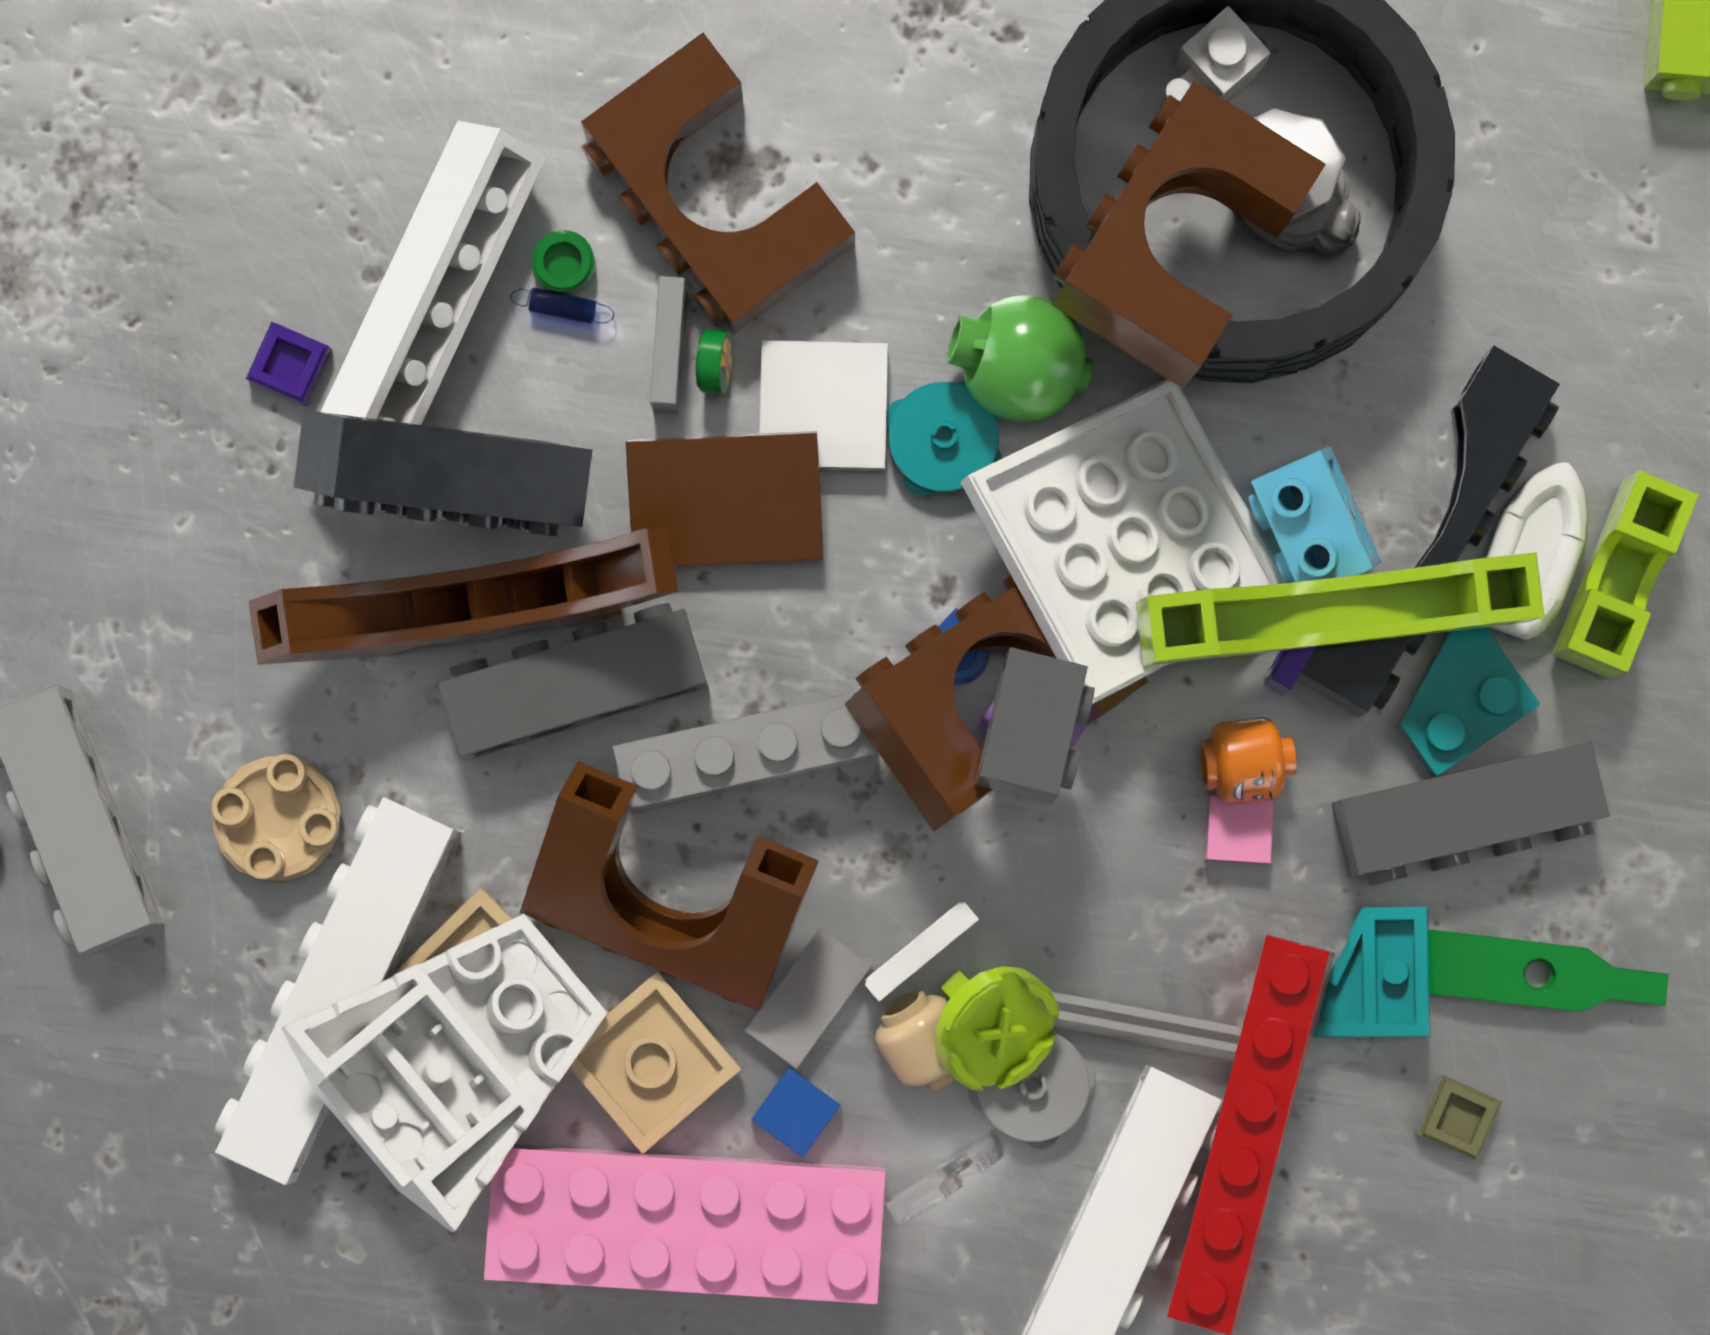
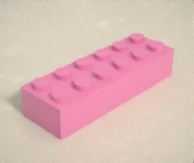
M514 1144L502 1161V1165L491 1179L484 1280L878 1304L886 1173L884 1167L660 1153L642 1154L641 1152Z

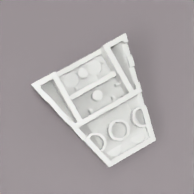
M522 914L460 943L434 958L396 973L385 981L334 1002L333 1005L285 1025L282 1027V1031L315 1093L394 1187L453 1233L467 1215L469 1208L483 1188L488 1185L502 1165V1161L520 1135L527 1129L539 1112L541 1105L550 1092L560 1082L608 1012L527 916Z

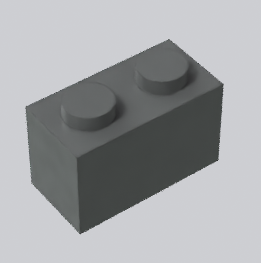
M1010 647L1003 661L974 785L1046 803H1052L1059 795L1060 787L1071 790L1080 758V751L1069 749L1075 724L1086 726L1095 692V687L1084 685L1088 666Z

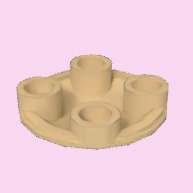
M290 754L266 756L243 765L225 782L223 788L215 794L212 801L213 830L221 852L238 871L260 881L286 882L310 873L328 857L339 835L341 808L333 786L316 767Z

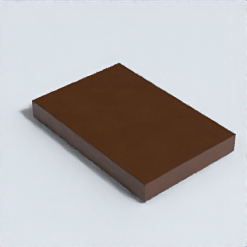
M817 431L632 439L625 442L631 532L650 527H668L671 550L675 557L676 566L823 560Z

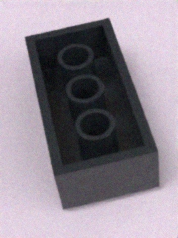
M303 410L294 488L314 492L313 504L334 507V510L373 515L376 503V512L394 514L399 518L436 522L437 518L459 522L460 525L487 529H498V526L520 529L519 531L526 533L558 536L560 525L583 527L593 450L533 439Z

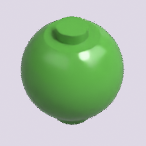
M1030 295L1011 296L992 303L977 318L961 314L955 323L948 345L946 362L963 369L965 384L972 397L983 409L996 417L1019 423L1040 421L1064 409L1070 403L1074 394L1082 396L1087 389L1092 374L1093 359L1085 357L1086 344L1083 334L1075 320L1052 306V301Z

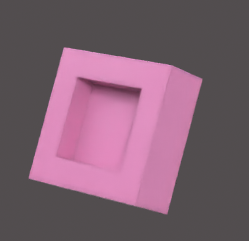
M1208 796L1204 860L1270 864L1274 800L1230 805L1223 803L1218 796Z

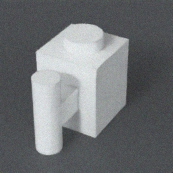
M1227 6L1181 47L1174 68L1182 76L1168 83L1159 110L1169 94L1181 101L1194 80L1229 102L1262 73L1271 52L1236 13Z

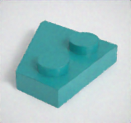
M1487 627L1449 631L1438 653L1433 657L1424 673L1423 681L1416 694L1410 699L1396 726L1432 778H1435L1541 704Z
M1362 907L1348 935L1349 939L1341 956L1336 959L1330 972L1312 1038L1431 1037L1429 908Z

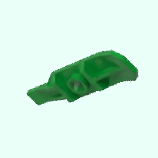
M1429 929L1430 994L1576 1012H1582L1610 999L1666 1006L1669 976L1666 973L1616 968L1590 949L1584 947ZM1533 962L1543 964L1548 972L1546 982L1540 987L1531 986L1525 978L1526 968Z

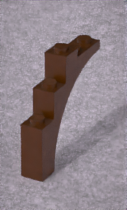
M668 527L644 528L571 549L427 575L330 586L280 589L248 601L257 665L391 656L422 645L488 641L523 629L585 626L622 614L621 609L678 592L675 576L676 561L671 550Z

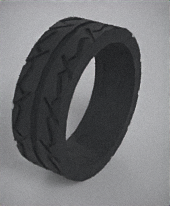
M1104 0L1087 16L1089 20H1085L1078 26L1054 64L1040 108L1031 146L1029 205L1039 247H1041L1044 260L1053 276L1073 244L1086 250L1096 234L1085 227L1089 217L1081 201L1074 164L1076 126L1081 113L1095 90L1131 53L1162 35L1198 24H1208L1229 6L1244 23L1277 28L1316 45L1346 68L1369 96L1389 137L1396 173L1394 214L1380 256L1373 267L1354 286L1319 307L1280 319L1229 320L1204 363L1193 377L1206 382L1255 383L1298 373L1297 369L1307 370L1351 347L1393 307L1399 297L1410 286L1440 237L1452 196L1455 178V129L1444 86L1441 87L1439 73L1416 32L1385 0ZM1056 280L1057 284L1059 285V287H1060V289H1061V287L1063 286V283H1061L1060 281Z

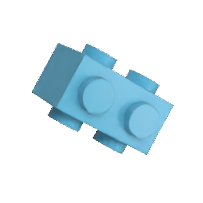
M1331 446L1251 481L1256 493L1249 496L1250 505L1263 530L1272 528L1281 549L1280 552L1275 554V560L1285 583L1355 576L1374 568L1382 562ZM1294 486L1299 488L1303 494L1302 504L1298 503L1293 497L1292 490ZM1318 545L1325 547L1329 552V562L1319 557Z

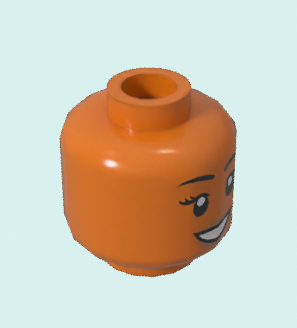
M1260 717L1219 722L1212 728L1209 739L1200 741V765L1206 791L1215 790L1219 799L1225 804L1231 805L1276 799L1283 792L1285 776L1296 775L1297 763L1292 737L1281 738L1277 726L1269 718Z

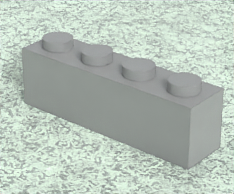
M53 685L0 707V768L5 767L13 787L12 791L6 793L7 802L17 824L21 828L28 826L37 848L30 852L32 866L44 887L52 885L61 908L54 911V920L65 944L68 947L75 944L78 953L94 954L163 925L164 923L71 691L64 687Z
M856 692L613 746L619 778L638 786L629 811L630 813L879 758L880 754L845 706V703Z

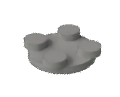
M1054 1033L1056 1039L1053 1047L1046 1058L1034 1072L1017 1084L1000 1089L997 1085L981 1086L985 1091L968 1089V1096L972 1105L978 1110L983 1111L988 1120L998 1130L1014 1139L1025 1141L1036 1149L1049 1148L1057 1141L1059 1135L1066 1132L1076 1123L1087 1104L1089 1091L1096 1082L1094 1066L1088 1060L1082 1058L1078 1050L1068 1040Z

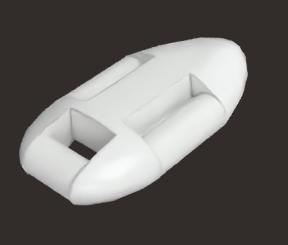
M1562 462L1550 465L1534 474L1514 493L1501 512L1485 558L1537 552L1545 618L1526 623L1491 627L1522 640L1539 636L1549 628L1564 604L1586 544L1588 528L1586 495L1577 472L1569 463Z

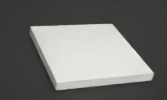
M1169 379L966 476L960 482L1056 658L1088 666L1084 685L1095 687L1092 704L1171 664L1143 666L1136 601L1151 595L1285 583L1271 550L1180 386Z

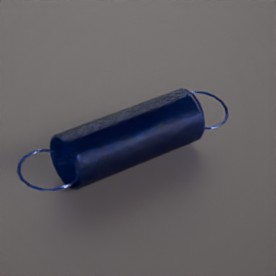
M532 287L529 291L527 304L519 305L525 307L529 302L528 311L587 324H592L593 321L597 322L594 320L598 301L593 299L590 300ZM513 291L510 295V299L514 304L519 305L512 300V294L515 292Z

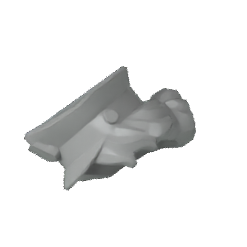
M1275 108L1254 117V119L1321 160L1326 165L1296 214L1278 238L1273 237L1242 217L1245 225L1250 227L1265 241L1272 242L1277 247L1286 251L1295 252L1299 248L1313 247L1323 255L1332 256L1346 247L1352 246L1360 231V212L1348 201L1351 179L1342 169L1346 157L1323 119L1301 116Z

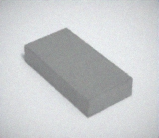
M659 276L650 404L655 413L678 414L688 291L685 278Z
M820 927L745 1031L797 1069L872 964Z

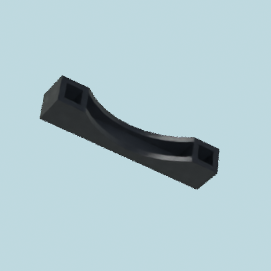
M1495 345L1481 357L1451 409L1456 440L1455 474L1447 510L1432 543L1413 568L1456 562L1467 543L1475 547L1479 545L1496 514L1487 509L1499 488L1507 493L1512 489L1528 460L1519 454L1529 436L1533 435L1540 439L1559 409V406L1551 402V399L1560 383ZM1427 634L1317 646L1296 681L1357 717L1368 713L1372 706L1382 710L1400 681V677L1393 674L1392 671L1401 655L1405 651L1413 656Z

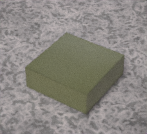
M1439 1075L1415 1134L1478 1161L1503 1101L1447 1076Z

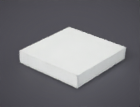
M762 340L759 433L817 431L819 470L885 472L888 343Z

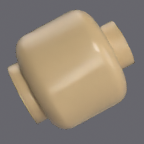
M916 990L899 997L880 1013L879 1018L882 1023L876 1030V1044L897 1080L906 1086L914 1087L927 1084L930 1090H938L955 1081L954 1077L944 1068L936 1053L935 1029L943 1007L948 1002L946 998L938 995L926 996L924 991Z

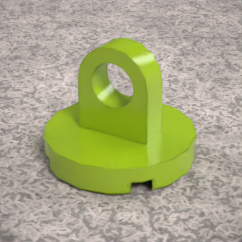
M1001 966L980 972L970 980L957 970L940 987L949 997V1001L943 1007L935 1029L936 1053L944 1068L954 1079L971 1090L985 1091L981 1086L997 1085L1000 1089L1013 1086L1034 1072L1051 1051L1056 1039L1052 1029L1055 1024V1017L1059 1020V1005L1051 989L1026 969Z

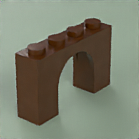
M703 32L582 120L581 124L588 141L581 145V149L602 177L612 171L625 188V191L618 195L634 221L640 227L649 221L663 240L656 245V248L671 270L677 276L685 271L689 273L701 289L693 297L713 325L717 326L722 321H725L732 332L736 334L854 247L855 231L818 182L763 222L740 231L723 232L702 227L687 218L678 209L668 191L669 170L677 151L688 138L743 98L741 81Z
M1195 80L1181 101L1169 94L1148 127L1159 134L1149 150L1137 144L1117 176L1127 183L1119 198L1116 200L1106 193L1085 226L1096 234L1086 250L1073 244L1053 276V278L1063 283V286L1051 304L1183 389L1200 369L1233 315L1178 281L1158 263L1146 239L1144 226L1146 207L1154 201L1172 194H1199L1220 202L1273 237L1278 238L1296 214L1326 165Z
M1011 575L1002 581L1007 589L1006 592L992 601L986 592L981 593L954 613L959 623L944 633L935 624L905 645L911 655L893 665L889 658L885 657L855 678L861 688L845 703L847 709L934 832L993 791V789L974 785L982 749L963 723L955 703L954 679L962 657L980 651H996L1007 654L1010 647L1056 658ZM1144 677L1092 704L1086 727L1149 682L1147 678Z
M578 761L557 797L519 913L539 920L552 928L563 930L597 944L610 952L621 954L650 966L670 977L679 978L720 995L728 1001L759 1011L819 860L758 836L730 900L717 908L701 912H685L665 907L648 898L632 883L623 868L620 858V838L638 786Z

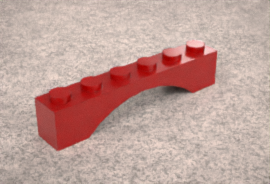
M1266 935L1167 1314L1169 1318L1227 1335H1232L1238 1329L1255 1264L1280 1150L1305 1059L1320 1014L1335 956L1333 952Z

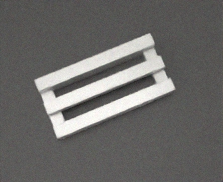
M959 902L867 977L864 985L879 1002L979 920L965 902L963 904Z

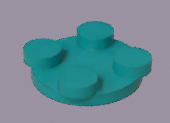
M965 381L926 384L909 393L904 399L894 401L886 411V426L889 430L888 441L892 459L903 475L906 490L915 497L925 498L933 495L935 492L952 493L963 490L964 488L960 482L966 476L1002 459L998 449L999 427L995 415L983 409L968 391Z

